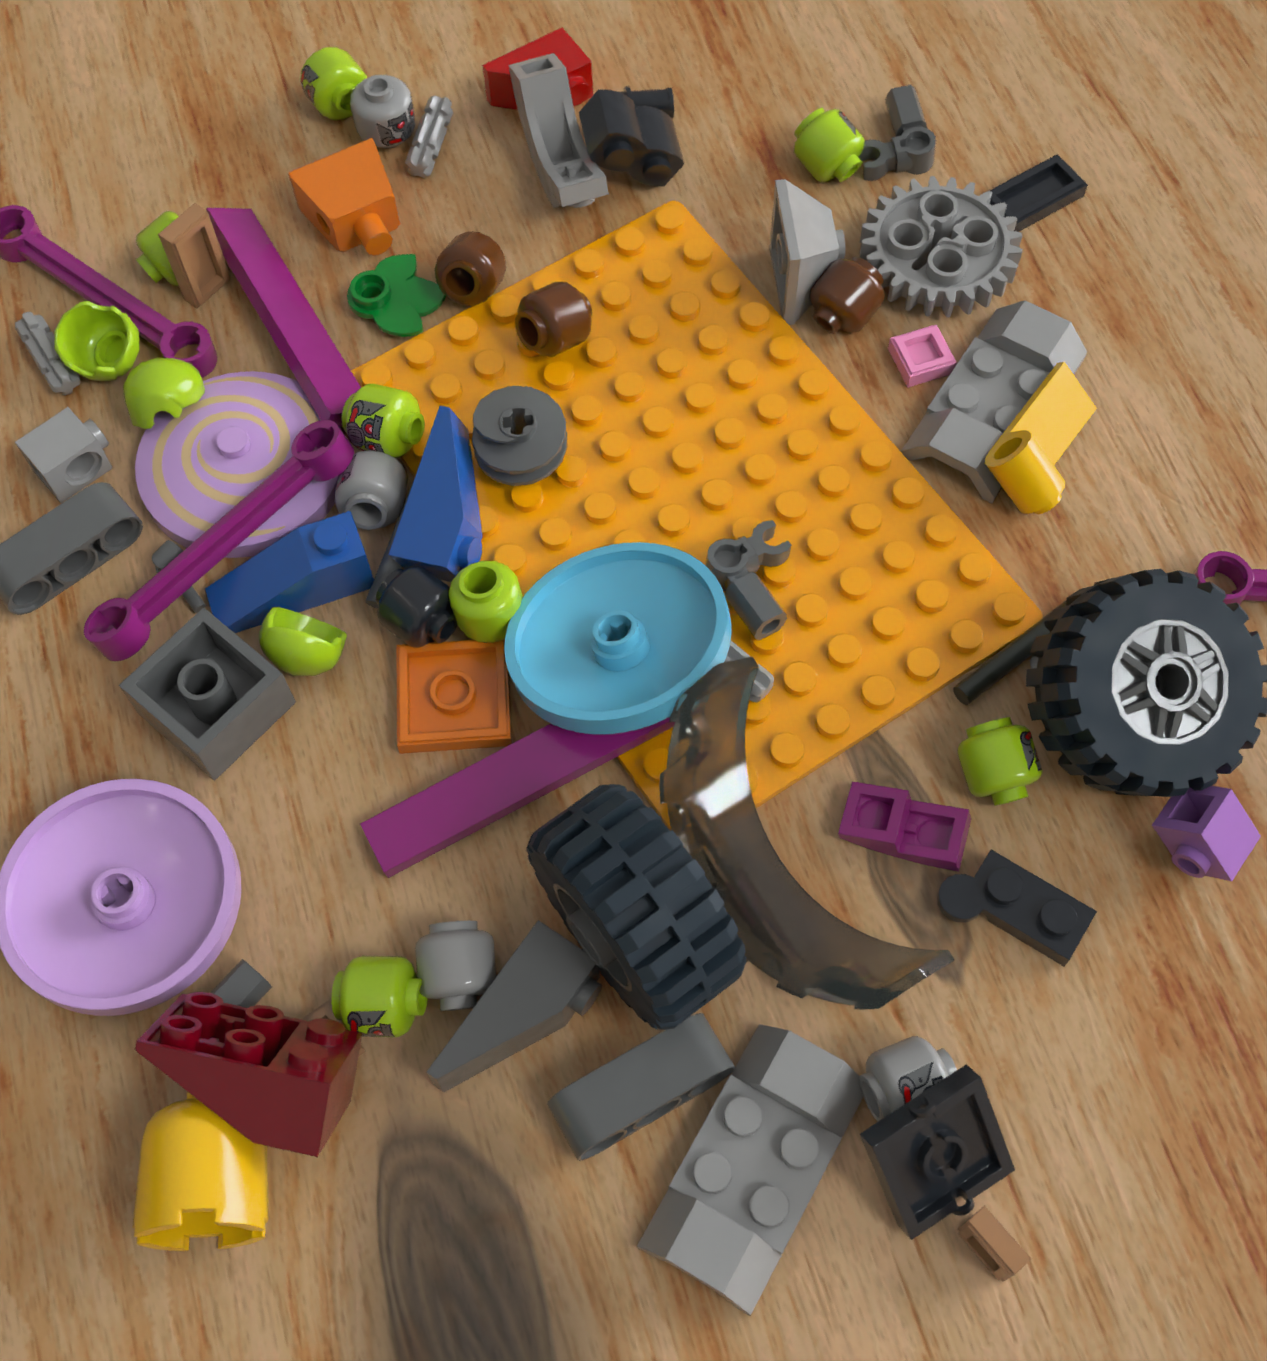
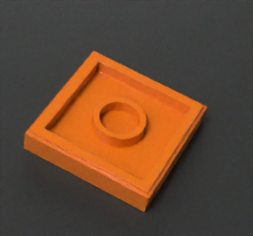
M505 639L494 643L478 642L475 640L448 641L440 644L433 642L419 648H414L407 644L396 645L397 747L400 754L506 747L512 744L510 680L505 661Z

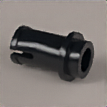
M625 86L624 91L620 92L628 96L636 106L654 107L674 118L672 87L658 90L631 91L630 86Z

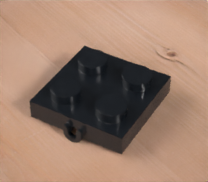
M967 1064L860 1133L862 1142L897 1225L911 1240L951 1213L958 1216L970 1213L974 1208L973 1198L1015 1171L982 1078ZM963 1196L966 1203L963 1206H957L955 1200L957 1197Z

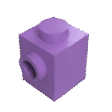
M1210 786L1201 791H1194L1189 787L1185 795L1171 796L1152 824L1171 853L1175 866L1184 873L1196 878L1209 876L1232 881L1261 837L1232 789Z

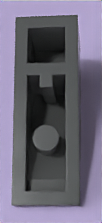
M538 920L427 1070V1074L434 1086L442 1092H446L565 1027L575 1012L583 1016L591 1008L602 989V984L597 982L600 978L599 966L584 950Z

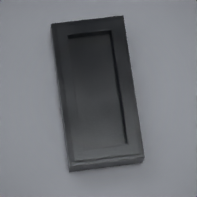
M1056 154L991 189L990 191L993 193L990 205L1005 202L1007 207L1004 217H1016L1017 222L1014 231L1020 232L1084 197L1088 184Z

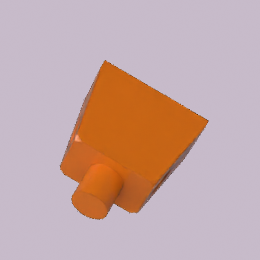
M372 138L288 173L298 208L337 251L345 252L362 244L368 254L380 255L390 248L393 239L389 232L396 230L400 225L393 190Z

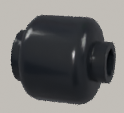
M419 566L407 568L406 570H395L382 582L376 593L375 600L378 604L377 616L379 622L407 645L414 648H419L435 641L439 644L443 643L454 633L458 625L449 600L450 587L428 570Z

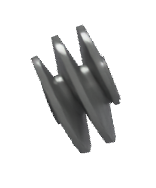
M525 386L501 388L494 390L481 399L473 413L472 443L475 459L482 472L494 481L511 486L534 484L550 476L562 463L567 450L566 420L560 406L548 394Z

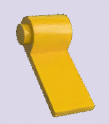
M1065 362L1057 363L985 457V465L1018 510L1024 514H1043L1059 503L1062 497L1061 493L1065 487V480L1054 465L1097 409Z

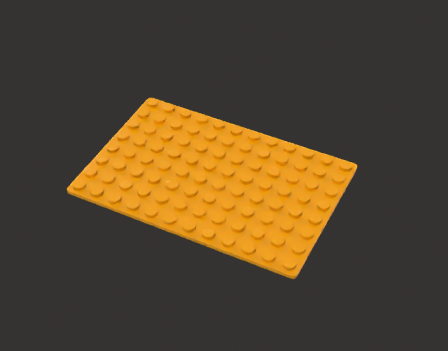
M672 200L490 296L487 301L458 313L351 370L360 387L367 384L384 385L408 391L418 401L420 413L425 421L424 433L420 441L413 445L409 452L400 457L414 478L439 406L450 407L468 428L483 534L480 561H497L508 566L518 578L523 597L539 579L556 566L581 553L603 546L633 542L666 545L690 554L705 565L707 552L711 544L717 540H735L742 536H745L747 539L752 536L753 529L758 524L771 520L776 524L774 537L764 542L770 546H777L786 541L790 542L792 546L789 558L783 564L772 567L760 565L758 571L755 572L787 614V619L779 631L761 640L755 639L726 599L732 626L731 641L753 658L751 661L753 666L760 664L773 675L775 679L774 686L761 701L752 702L738 690L741 686L739 683L732 685L718 673L705 691L690 703L694 711L693 717L616 757L652 808L661 817L663 823L670 831L673 830L683 842L685 849L697 847L990 659L1043 618V614L1036 604L679 201ZM556 281L567 282L583 293L591 304V332L584 342L554 357L541 356L535 351L526 348L517 335L515 318L521 299L531 292ZM509 386L532 387L548 394L560 406L566 420L567 450L562 463L550 476L534 484L511 486L498 483L482 472L475 459L472 443L473 413L479 401L494 390Z

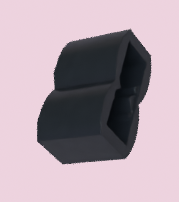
M607 89L597 90L580 110L579 117L588 155L598 166L611 171L628 172L633 179L642 184L661 187L665 186L685 165L673 120L662 110L650 106H636L628 96Z

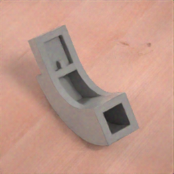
M552 53L508 65L528 148L540 182L553 208L558 206L584 207L593 203L595 198L608 195L606 176L598 165L590 159L583 141L572 103L567 70L564 64Z

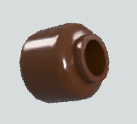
M480 232L462 233L455 236L438 256L434 269L436 282L442 293L451 301L463 306L478 305L487 301L502 282L506 271L505 255L500 246L490 236Z
M857 256L852 257L851 260L841 258L833 261L810 291V300L816 310L813 313L814 320L823 329L832 334H836L839 329L847 333L861 331L880 308L885 298V293L881 286L884 279L880 272L868 261Z
M561 281L553 282L529 293L521 299L515 318L517 335L529 350L535 351L541 356L554 357L581 344L588 338L592 323L591 304L587 297L571 284Z

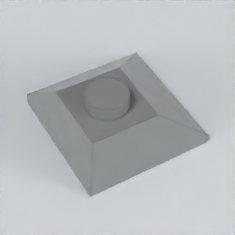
M786 179L775 180L769 249L781 315L788 325H794L812 305L810 291L814 284L833 261L845 258V237L842 229L835 230L830 208Z

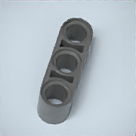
M94 483L84 488L0 544V600L13 614L23 615L40 608L131 546L142 532V521L109 483Z
M698 1013L688 1017L674 1029L662 1031L556 1093L548 1101L547 1105L576 1159L582 1161L604 1151L727 1078L736 1067L705 1015Z

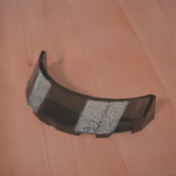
M753 657L717 664L677 699L669 722H675L669 744L667 769L660 774L659 787L660 804L667 803L671 830L683 842V847L690 856L699 863L706 873L705 877L725 904L723 906L733 918L738 928V937L744 943L746 949L744 955L747 957L746 963L750 961L767 975L778 981L776 987L799 998L809 995L833 1003L855 1005L854 1009L858 1010L879 1009L949 965L955 959L949 950L909 948L869 936L828 912L794 879L780 860L764 831L752 798L745 755L746 716L749 698L759 665Z

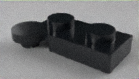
M992 849L974 877L966 874H955L947 877L941 884L937 894L938 906L948 919L955 922H969L983 913L986 915L988 922L1064 967L1071 959L1097 913L1096 910Z

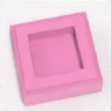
M937 324L895 336L889 340L888 350L907 388L948 376L957 365Z

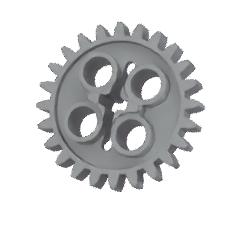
M930 176L928 187L923 188L919 182L911 179L908 192L895 185L892 188L891 199L880 195L876 209L869 208L866 223L862 225L859 257L868 261L880 272L884 279L881 285L882 288L890 287L888 301L892 302L901 296L907 298L905 310L910 311L917 303L924 304L925 316H930L934 307L937 306L942 307L946 317H951L953 307L959 305L967 315L971 314L974 300L986 308L990 304L992 294L1002 297L1006 284L1014 281L1023 249L1019 248L1022 233L1014 231L1017 222L1016 217H1004L1007 204L1004 202L991 206L990 201L993 192L989 190L977 196L973 194L975 189V183L973 182L966 185L963 190L958 189L954 177L948 180L946 187L939 186L935 176Z

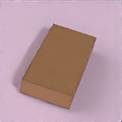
M196 203L158 234L184 300L195 308L200 307L231 279L209 214Z

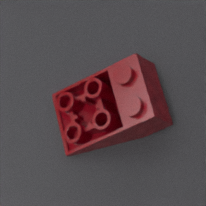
M193 992L182 994L136 1041L135 1051L251 1142L318 1157L351 1102L363 1033L347 1030L342 1023L331 1019L321 1018L305 1021L284 1016L280 1009L272 1006L256 1005L246 1008L223 1003L221 997L212 993Z

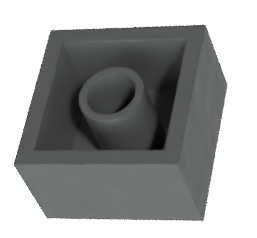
M202 608L119 684V687L137 713L214 781L296 703L283 673L205 608Z

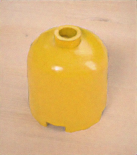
M187 1092V1099L176 1101L157 1111L147 1123L141 1141L133 1217L134 1237H137V1245L157 1250L188 1251L189 1238L218 1236V1249H229L263 1240L265 1238V1224L268 1221L267 1146L251 1142L189 1092Z

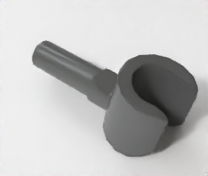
M167 540L152 555V562L157 573L183 552L173 541ZM193 586L182 594L195 613L206 607V604Z

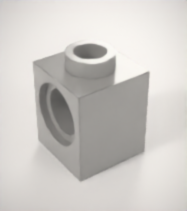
M69 407L15 441L32 471L60 503H63L113 468L103 451L109 445V442L102 431L91 419L82 423Z

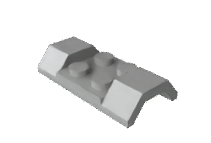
M1026 300L996 309L979 336L974 338L928 406L925 416L901 450V453L908 461L931 456L969 475L981 497L993 503L1002 486L985 465V457L1057 363L1065 362L1073 374L1078 370L1085 359L1087 350L1073 324Z
M759 1024L736 1065V1069L729 1076L671 1181L668 1191L639 1241L637 1248L648 1255L673 1265L716 1291L736 1308L751 1316L863 1098L859 1075L845 1061L789 1030Z

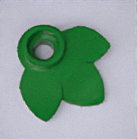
M415 254L393 255L383 259L378 263L374 271H364L356 275L352 279L347 291L348 304L353 313L362 318L373 319L381 331L400 337H410L422 333L423 324L421 317L435 312L447 296L442 293L437 283L415 276L417 272Z

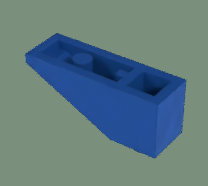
M439 406L388 555L405 570L419 566L428 570L440 580L451 582L459 571L470 564L480 562L483 534L468 428L450 407Z
M348 511L296 528L206 587L205 591L212 615L231 631L238 633L262 625L265 616L273 607H281L299 613L369 590L374 578L352 513Z

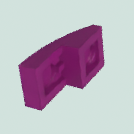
M852 781L838 835L843 840L876 852L915 863L959 872L971 823V815L969 809L911 800L908 790Z

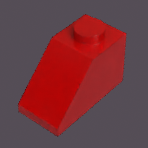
M561 27L482 65L487 101L491 106L518 110L508 65L554 53L566 67L573 106H577L593 96L592 61Z

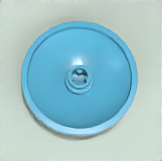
M633 542L599 547L568 559L546 573L527 591L522 598L519 609L510 619L504 644L505 661L518 694L524 703L542 719L560 728L578 733H624L638 730L669 718L692 703L705 691L720 671L726 659L732 635L731 618L726 597L720 583L709 568L695 557L679 549L655 543Z

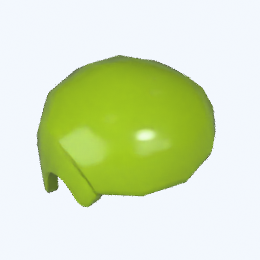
M83 301L62 315L54 331V350L62 362L77 374L94 381L116 380L117 377L124 376L133 367L140 352L139 330L126 313H122L115 306H100L90 301Z
M154 358L140 363L132 369L123 385L125 404L132 425L144 429H151L155 424L154 416L159 411H166L174 418H179L183 408L198 402L205 393L204 384L198 369L191 363L175 358Z
M273 607L267 613L259 631V643L265 656L279 670L293 676H317L331 670L340 659L347 638V633L337 627L281 607Z

